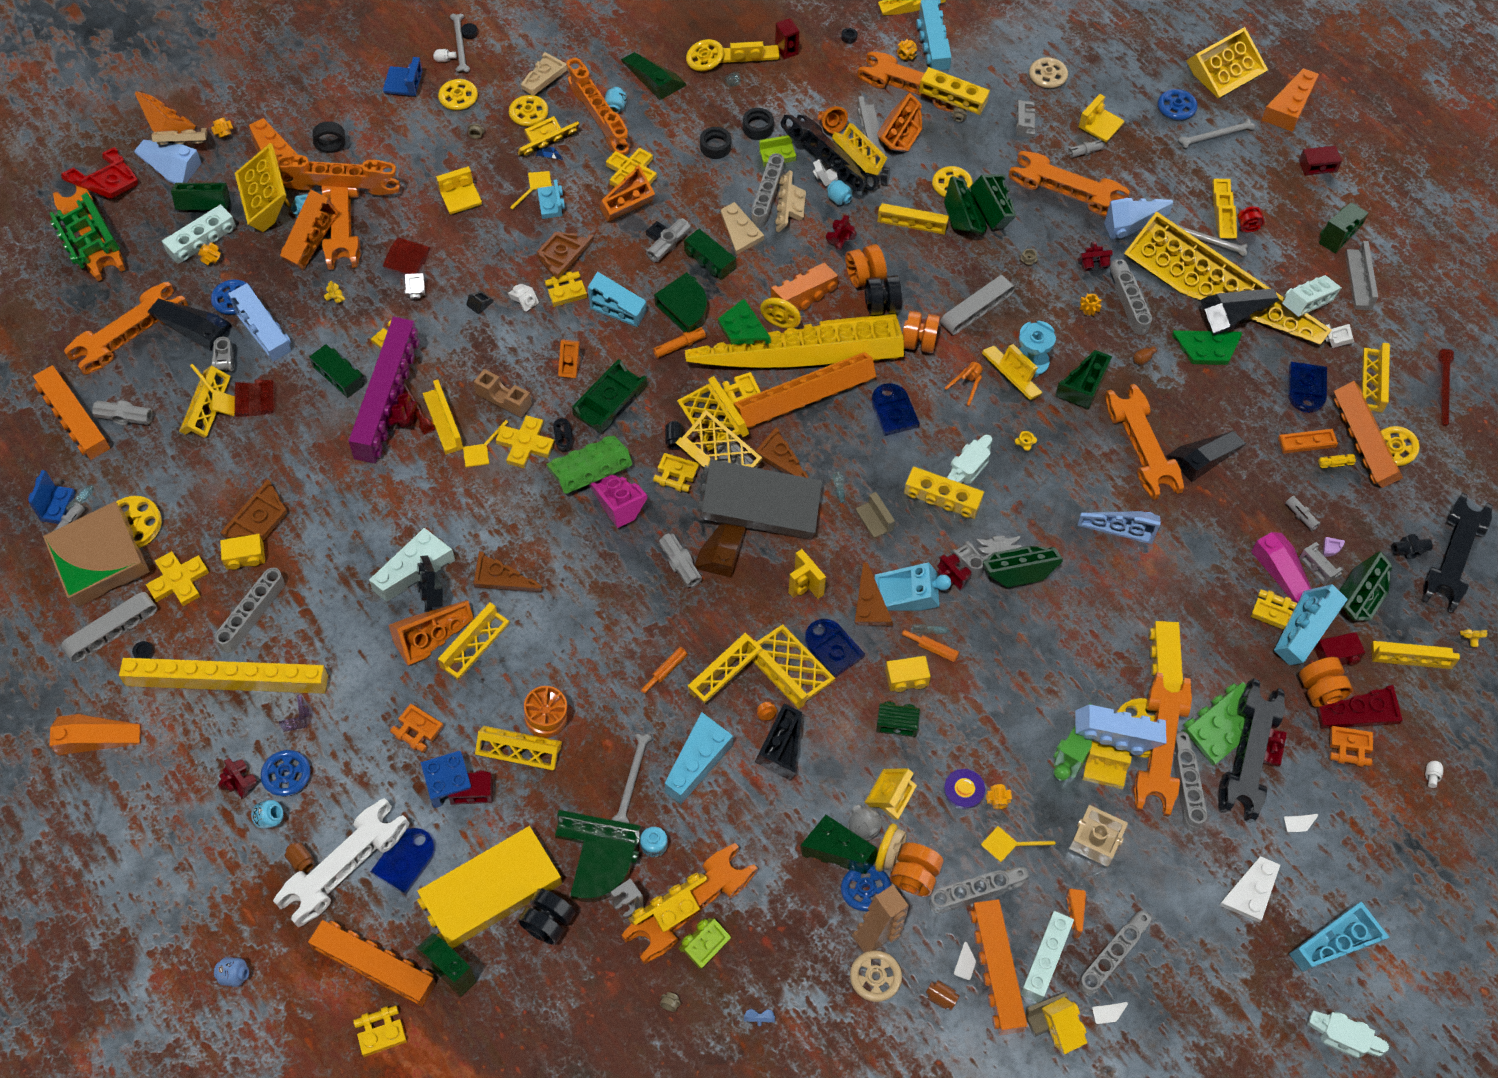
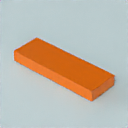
M1333 429L1282 434L1278 437L1283 454L1336 448L1338 445Z

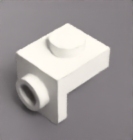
M820 160L813 162L815 166L813 172L816 178L821 179L825 186L839 179L837 172L832 168L826 171Z
M405 274L406 296L410 297V299H420L421 296H425L424 274Z
M524 284L516 285L508 293L512 300L520 303L524 311H528L539 303L533 288Z
M1350 324L1331 329L1332 331L1326 337V342H1330L1332 348L1354 342Z

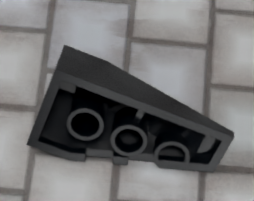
M1234 431L1182 445L1166 457L1169 460L1175 459L1181 472L1193 482L1240 450L1246 443Z

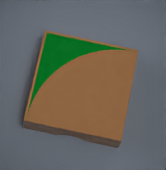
M115 501L43 536L67 598L77 608L104 595L114 587L124 585L150 572L141 550L134 541L133 531L125 512Z

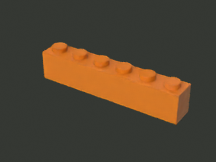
M53 365L33 375L36 381L33 385L39 394L44 393L42 398L48 406H53L51 411L56 418L60 417L62 419L59 421L65 431L69 429V437L73 443H79L77 448L83 456L86 454L92 460L110 450L107 441Z
M1352 381L1335 390L1336 398H1334V401L1338 408H1342L1343 413H1341V416L1345 423L1349 422V433L1352 438L1356 437L1357 439L1355 445L1359 453L1363 452L1365 456L1362 460L1366 468H1370L1372 471L1370 477L1373 483H1378L1381 488H1384L1402 479L1403 476L1360 387L1355 381Z
M997 899L976 902L973 904L972 910L969 911L971 923H975V943L980 946L981 952H978L980 965H984L985 973H983L984 985L988 986L990 992L987 995L989 1007H993L994 1016H992L993 1027L998 1029L999 1036L1025 1032L1028 1025L1000 901Z
M322 920L308 941L313 950L423 1007L436 985L434 978H432L433 974L429 971L415 969V965L410 961L396 959V955L391 951L385 949L383 952L377 949L378 946L372 941L366 940L364 942L360 940L359 935L350 930L348 932L341 930V926L333 921L328 923Z

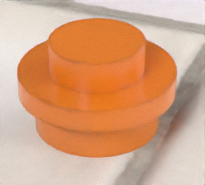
M764 702L757 708V716L760 720H771L777 713L776 706L771 702Z

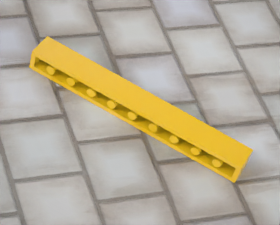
M123 658L119 677L124 685L132 687L325 694L328 674L324 665Z

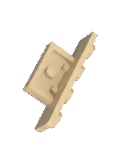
M790 170L785 175H782L779 180V202L777 205V218L775 220L777 232H780L788 224V216L798 221L804 218L806 191L792 185L793 172Z

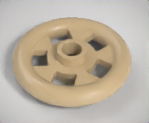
M1045 57L1031 64L1029 76L1036 85L1051 89L1057 88L1066 82L1068 70L1061 61Z
M872 950L861 954L854 961L850 970V980L859 996L868 1001L882 1002L890 999L897 993L902 982V972L898 962L891 955L883 951ZM872 959H879V960H881V966H879V965H873V966H872V965H871V960H872ZM861 967L867 968L865 977L859 975ZM891 967L893 976L887 977L885 969ZM878 974L880 978L878 980H874L872 978V975ZM865 982L874 987L871 992L863 987ZM887 983L889 988L882 992L879 987Z

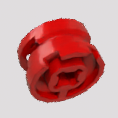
M1256 206L1241 210L1237 216L1243 232L1257 231L1265 223L1261 209Z

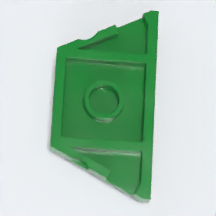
M742 299L718 318V324L731 344H754V340H765V344L771 343V337L745 299Z
M1173 330L1172 333L1173 339L1178 340L1181 350L1187 355L1191 364L1228 365L1242 336V332L1227 331L1217 335H1213L1212 331Z

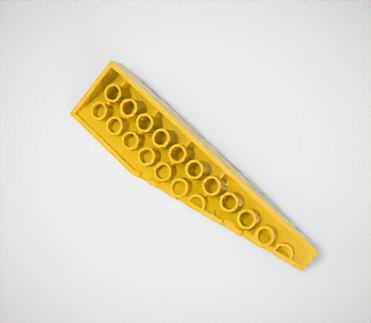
M1157 211L1124 253L1181 294L1198 300L1218 293L1271 289ZM1277 292L1278 302L1263 311H1256L1250 315L1251 318L1249 319L1319 345L1323 343L1332 331L1308 313L1298 317L1282 304L1285 298Z
M896 314L825 320L819 322L817 326L806 324L803 329L787 328L784 333L780 331L769 332L768 334L771 337V343L765 344V340H754V344H725L721 342L717 343L713 348L702 346L685 350L686 362L734 367H799L834 364L863 352L870 355L873 361L885 358L897 359L904 357V340Z

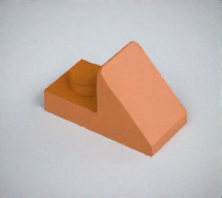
M561 340L558 376L577 378L581 360L579 356L580 341Z

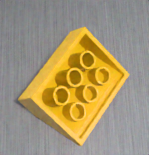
M1245 27L1186 60L1193 75L1217 98L1222 97L1268 70Z
M271 143L235 172L247 224L262 232L266 231L276 222L286 198L273 144Z

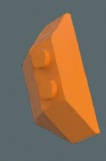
M910 92L890 112L877 132L879 139L891 150L908 152L922 130V104Z

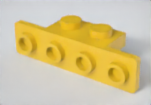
M763 41L730 43V48H723L724 56L720 63L778 60V46H763Z
M555 116L524 130L530 143L520 147L517 153L519 156L522 154L525 156L529 155L537 147L539 149L544 148L548 145V142H557L566 134L572 135L576 133L580 124L577 121L561 129Z
M1014 344L1007 348L1005 354L1000 352L995 346L983 350L982 354L1028 399L1031 400L1041 396L1042 391L1031 381L1038 367Z
M694 873L686 879L687 882L671 887L668 890L669 893L663 897H655L647 907H640L632 912L633 916L628 918L630 923L636 925L653 915L661 931H667L700 910L690 890L707 880L706 875Z

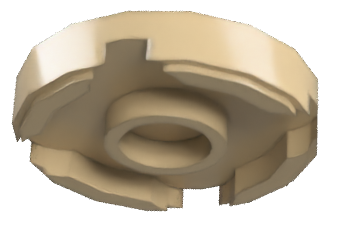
M897 829L891 840L884 868L892 871L894 864L899 862L897 857L902 845L906 842L907 836L903 830Z

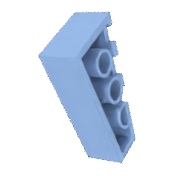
M247 283L228 293L237 317L272 362L291 352L289 337L287 334L282 333L279 324L274 322L271 314L264 308Z
M1090 704L1075 710L1076 734L1082 735L1086 739H1094L1103 745H1111L1118 750L1129 751L1133 755H1142L1145 751L1166 744V720L1158 719L1157 722H1153L1147 716L1142 715L1141 718H1134L1128 712L1114 713V709Z

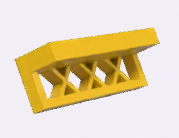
M853 123L848 124L844 134L834 132L832 139L865 172L874 175L879 174L887 157ZM853 130V138L850 139L849 135ZM862 139V146L858 147V140ZM867 148H870V155L867 156ZM879 156L880 160L876 165L875 157Z
M881 203L877 222L945 235L949 216Z
M1382 343L1379 350L1364 348L1362 353L1361 391L1365 400L1371 397L1376 402V405L1368 404L1370 410L1382 413L1389 403V343ZM1368 354L1377 356V360L1372 362L1368 358ZM1370 368L1376 372V375L1373 377L1367 372ZM1371 382L1376 387V389L1374 391H1371L1367 387V384Z
M212 365L202 373V376L213 386L214 390L225 392L231 376ZM215 375L224 379L221 385L216 384ZM201 379L179 432L186 435L192 431L205 438L208 435L217 411L212 410V400L208 394L210 390ZM204 405L209 406L211 411L209 415L204 414L202 409ZM198 420L203 421L204 430L195 427Z
M434 380L435 389L423 393V397L445 455L462 450L463 445L439 380Z
M490 602L438 658L440 668L459 680L507 628L510 621L497 613L496 606ZM495 618L502 622L499 628H490V624ZM480 634H489V639L486 642L478 643L477 640ZM476 648V653L473 656L465 657L464 652L467 649ZM462 662L463 667L458 673L450 668L454 663Z
M744 633L688 685L689 693L694 698L698 697L705 704L762 651V647ZM749 644L755 648L750 654H743L748 649ZM739 658V664L736 667H729ZM725 671V677L722 680H715ZM708 685H711V690L704 696L701 692Z
M1373 641L1371 643L1372 662L1452 669L1460 659L1459 653H1453V648Z
M483 726L478 731L475 755L555 770L557 755L561 750L562 741ZM482 740L489 741L494 749L491 751L481 750ZM509 745L513 753L505 755L500 747ZM528 749L533 754V757L525 759L520 754V751ZM543 753L552 754L551 764L543 762L539 756Z

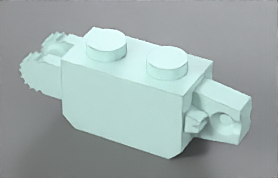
M984 435L978 441L974 439L970 445L966 444L962 449V454L952 460V469L947 478L959 483H972L989 462L993 438L990 435Z
M1316 1011L1310 1014L1307 1025L1321 1033L1320 1038L1323 1044L1350 1056L1360 1058L1368 1053L1375 1057H1381L1389 1049L1387 1041L1374 1036L1375 1030L1370 1029L1363 1022H1354L1348 1019L1345 1014L1332 1012L1330 1015Z

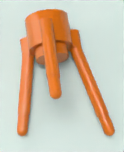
M971 362L967 368L945 386V390L949 389L961 378H966L970 381L975 380L967 402V406H970L978 383L982 379L980 375L983 371L982 366L977 362Z

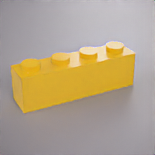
M1155 621L1153 627L1149 629V640H1152L1150 657L1153 658L1151 675H1154L1155 678L1157 672L1163 673L1164 687L1172 693L1179 692L1183 681L1179 622Z

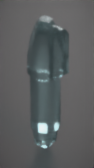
M837 471L833 473L834 486L836 485L837 498L840 503H843L845 498L844 482L841 473Z
M92 485L84 488L77 498L67 505V512L75 502L80 505L92 492Z
M914 624L911 631L919 634H944L949 632V629L943 626Z

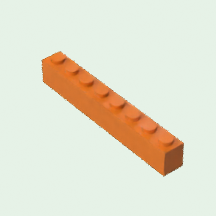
M866 352L860 353L734 402V407L744 420L747 428H752L758 423L770 421L772 418L785 415L796 408H803L805 405L818 402L824 397L833 396L842 390L851 389L860 383L869 382L876 377L873 358Z

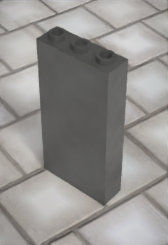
M710 459L708 466H704L703 477H706L705 483L701 484L700 494H703V498L699 500L697 511L700 512L699 519L812 540L816 531L821 480Z

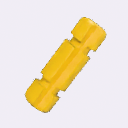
M1354 454L1329 456V458L1320 457L1318 460L1320 468L1345 466V464L1354 465L1356 462Z

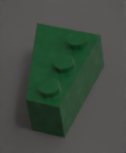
M1005 174L981 175L969 187L992 229H1004L1016 217L1012 199H1009L1007 194L1009 188L1004 183L1006 179Z
M1351 202L1328 221L1319 234L1321 236L1319 244L1337 254L1364 224L1369 213Z
M1094 350L1080 363V366L1072 370L1068 377L1058 383L1055 396L1089 409L1107 373L1112 356Z
M826 814L800 845L803 857L816 858L827 864L828 862L834 863L842 868L863 874L868 872L876 862L877 848Z

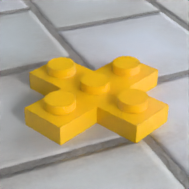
M638 148L630 158L615 151L606 160V166L616 171L609 179L610 185L618 186L638 164L651 185L657 178V173L647 168V165L653 160V155L641 148Z
M526 415L520 430L502 425L496 438V444L511 448L506 459L507 464L525 469L531 454L549 458L555 445V440L539 435L543 428L544 420Z
M172 551L155 560L163 575L145 585L156 602L175 593L182 606H185L200 597L192 582L209 572L199 555L182 565Z

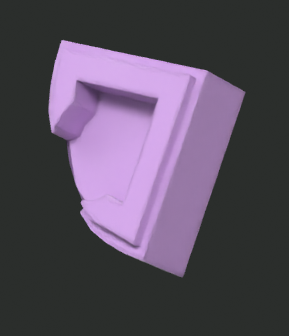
M1325 537L1322 555L1325 557L1336 555L1342 549L1345 541Z

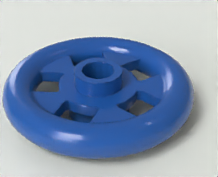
M1171 89L1162 93L1158 99L1160 112L1173 120L1188 119L1197 111L1198 105L1195 97L1185 90ZM1169 101L1170 103L1169 105H1165L1164 102ZM1185 108H1188V109H1189L1188 112H1185V111H1183V110H1184Z
M232 279L217 285L211 294V303L215 310L226 315L236 314L234 308H228V304L232 305L228 293L243 286L246 282ZM230 288L225 293L223 292L224 289ZM223 297L224 302L219 303L218 298Z
M282 750L274 753L265 761L261 769V782L264 788L276 796H290L299 792L307 784L310 777V764L304 755L294 750ZM282 759L284 763L276 768L274 763ZM293 759L299 762L296 767L289 764ZM285 772H289L287 776H283ZM275 773L276 780L270 781L269 774ZM296 773L302 774L299 781L294 780ZM280 783H289L288 788H280Z
M873 865L867 872L870 874V878H861L863 873L850 870L842 880V897L850 907L856 910L869 911L868 907L872 902L870 898L875 893L878 895L891 886L888 875L884 871L877 872ZM881 880L883 886L877 888L874 881ZM851 881L857 882L855 889L849 888ZM865 887L870 888L867 891L862 890ZM858 895L864 899L861 902L855 900L854 897Z

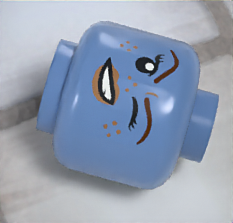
M225 957L216 964L214 969V977L223 986L239 987L249 976V968L246 962L240 958Z

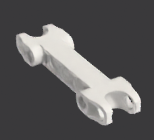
M385 798L366 808L355 819L354 827L357 830L308 875L303 871L294 874L275 896L273 901L280 909L287 907L294 901H301L300 907L291 918L297 927H301L318 917L331 902L327 895L376 849L381 853L391 849L407 830L410 823L403 815L397 817L391 823H382L383 818L392 807Z

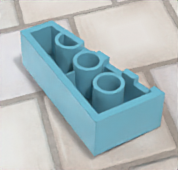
M921 0L919 18L916 19V28L920 30L919 39L923 41L922 49L923 53H926V64L935 70L950 69L952 57L949 42L946 39V27L943 25L942 10L939 11L941 1Z

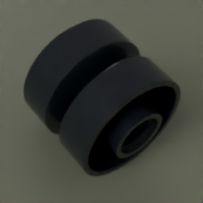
M898 275L885 276L883 286L879 277L866 278L865 302L869 315L883 314L884 304L888 314L901 312L902 291Z
M538 888L530 900L533 908L526 907L517 921L534 938L550 945H556L563 934V930L559 925L568 926L576 912L571 905L548 890Z

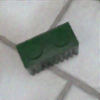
M890 701L884 702V704L880 703L876 732L916 737L920 708H916L911 704L898 706Z

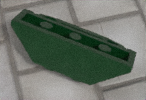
M951 176L944 204L952 227L964 232L983 234L987 225L979 204L973 197L971 190L966 186L967 182L964 179Z
M1026 546L994 552L983 561V566L988 574L1002 585L1014 587L1043 581L1063 562V558L1056 547Z
M1381 551L1357 565L1339 590L1348 599L1343 605V609L1352 620L1371 621L1389 593L1392 564Z

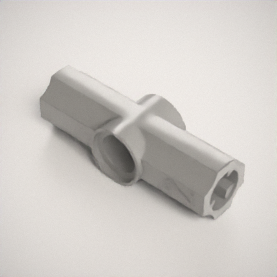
M684 218L678 219L670 228L664 229L661 232V237L646 251V255L650 260L658 262L666 253L676 249L677 243L691 230L687 220Z
M120 400L117 403L97 401L94 402L92 407L94 417L110 419L120 425H127L128 422L148 425L152 421L153 412L151 408L133 406L127 401Z
M668 533L659 540V544L667 555L671 568L674 572H678L687 588L695 587L702 581V577L693 565L691 555L687 549L682 548L674 534Z

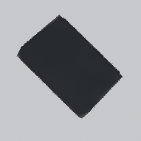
M479 291L469 294L466 305L477 314H480L494 300L484 292Z

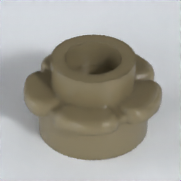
M956 107L951 112V116L954 121L962 122L967 119V111Z
M474 123L468 126V134L471 138L479 139L484 134V128L481 125Z
M1025 249L1020 257L1021 261L1027 265H1032L1038 260L1037 253L1033 249Z
M667 992L666 995L663 994L660 997L662 999L660 1006L667 1011L675 1012L677 1007L681 1005L678 1000L679 997L674 993Z

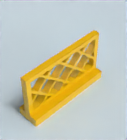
M715 376L708 379L709 384L677 400L692 426L699 419L692 418L694 412L703 414L707 410L709 413L714 414L713 416L716 419L718 415L726 416L724 421L720 422L726 427L734 428L732 432L736 436L741 434L744 437L749 434L744 420ZM710 392L708 398L701 397L702 394ZM689 401H694L692 407L685 406L684 404ZM699 402L706 403L704 408H698L697 405ZM710 404H718L716 410L708 409ZM703 420L702 424H709L708 428H713L712 420ZM724 430L716 431V441L727 440ZM713 431L703 432V442H707L709 436H713ZM714 444L705 445L708 451L714 448Z
M705 410L686 434L676 442L677 445L703 467L705 465L708 466L710 457H715V460L718 461V457L728 456V463H731V455H741L742 465L754 468L763 459L707 410ZM708 416L712 419L713 428L703 429L702 422ZM716 430L726 431L727 440L716 441ZM713 431L714 441L703 442V432ZM700 432L701 442L692 443L688 438L692 433ZM730 442H739L741 452L730 453ZM727 443L728 453L717 454V444ZM714 444V454L706 455L704 453V445ZM744 454H753L756 457L755 461L752 464L744 465Z
M783 624L756 642L760 647L764 643L773 644L772 651H767L762 648V651L752 661L798 709L803 707L807 700L835 681V677ZM782 632L787 637V641L776 640V635ZM749 644L746 654H750L755 648ZM775 646H787L786 653L775 652ZM789 647L798 648L800 655L790 654ZM775 657L786 658V664H778L775 661ZM789 659L800 660L799 666L788 665ZM802 661H810L813 664V668L802 667ZM788 670L798 671L799 678H791L788 675ZM802 672L813 673V680L802 679ZM816 674L824 675L827 680L824 682L816 681ZM801 684L812 685V690L806 693L801 688Z

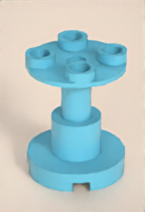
M1037 321V323L1027 322L1022 326L1019 333V343L1021 345L1019 350L1038 367L1033 378L1038 377L1039 374L1044 373L1048 369L1050 361L1047 353L1053 349L1056 342L1053 327L1043 321Z

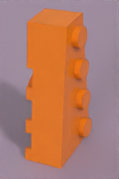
M1303 68L1266 106L1261 121L1293 132L1319 74Z
M264 118L249 125L251 138L258 153L271 143L273 144L276 159L281 156L298 155ZM284 161L280 165H289L290 163Z
M310 189L289 237L281 250L280 256L286 263L302 271L305 269L339 213L329 198Z
M824 262L809 269L806 275L798 274L791 282L786 280L782 282L780 287L776 285L771 287L770 298L784 299L793 304L800 312L807 309L813 302L822 299L828 292L834 291L838 285V275Z

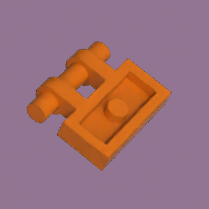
M410 703L398 718L403 726L400 729L393 726L390 733L395 735V738L399 741L408 743L413 750H419L424 753L428 746L422 743L424 739L432 742L444 725ZM410 729L417 733L415 738L408 734Z
M1332 726L1330 728V748L1338 749V753L1330 752L1329 760L1337 761L1339 764H1345V762L1352 763L1358 767H1363L1364 765L1371 766L1372 758H1366L1365 753L1371 754L1373 751V732ZM1346 750L1355 751L1356 756L1347 755Z

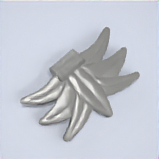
M992 536V539L989 540L977 539L976 541L980 545L985 546L978 549L979 552L986 554L983 557L984 560L994 552L1021 548V545H1013L1020 539V536L1014 538Z

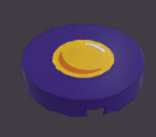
M958 769L950 773L944 785V794L948 802L954 807L963 810L978 806L983 800L986 790L981 776L969 769Z

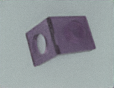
M301 695L297 696L299 717L279 721L283 732L307 728V717H310L308 705H305ZM290 723H295V724H296V725H293V726H286L287 724H290Z

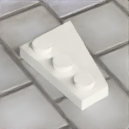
M1260 856L1219 906L1260 923L1280 864Z

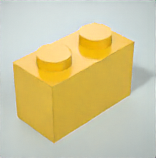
M260 534L220 540L221 558L226 570H234L244 566H257L265 563L264 543Z
M926 656L886 661L885 673L890 691L903 692L910 688L922 689L929 686L931 676Z
M1063 997L1042 1008L1054 1046L1063 1054H1067L1087 1043L1085 1037L1087 1033L1086 1028L1079 1020L1078 1015L1080 1011L1075 1002H1071Z

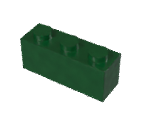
M175 183L171 190L175 210L206 211L212 210L220 204L227 209L231 202L227 183Z
M700 228L684 240L685 253L693 257L700 266H704L713 276L720 280L736 269V257Z
M325 344L309 356L312 367L347 399L364 386L362 373L358 369L352 368L346 358L342 359L335 348L331 349Z

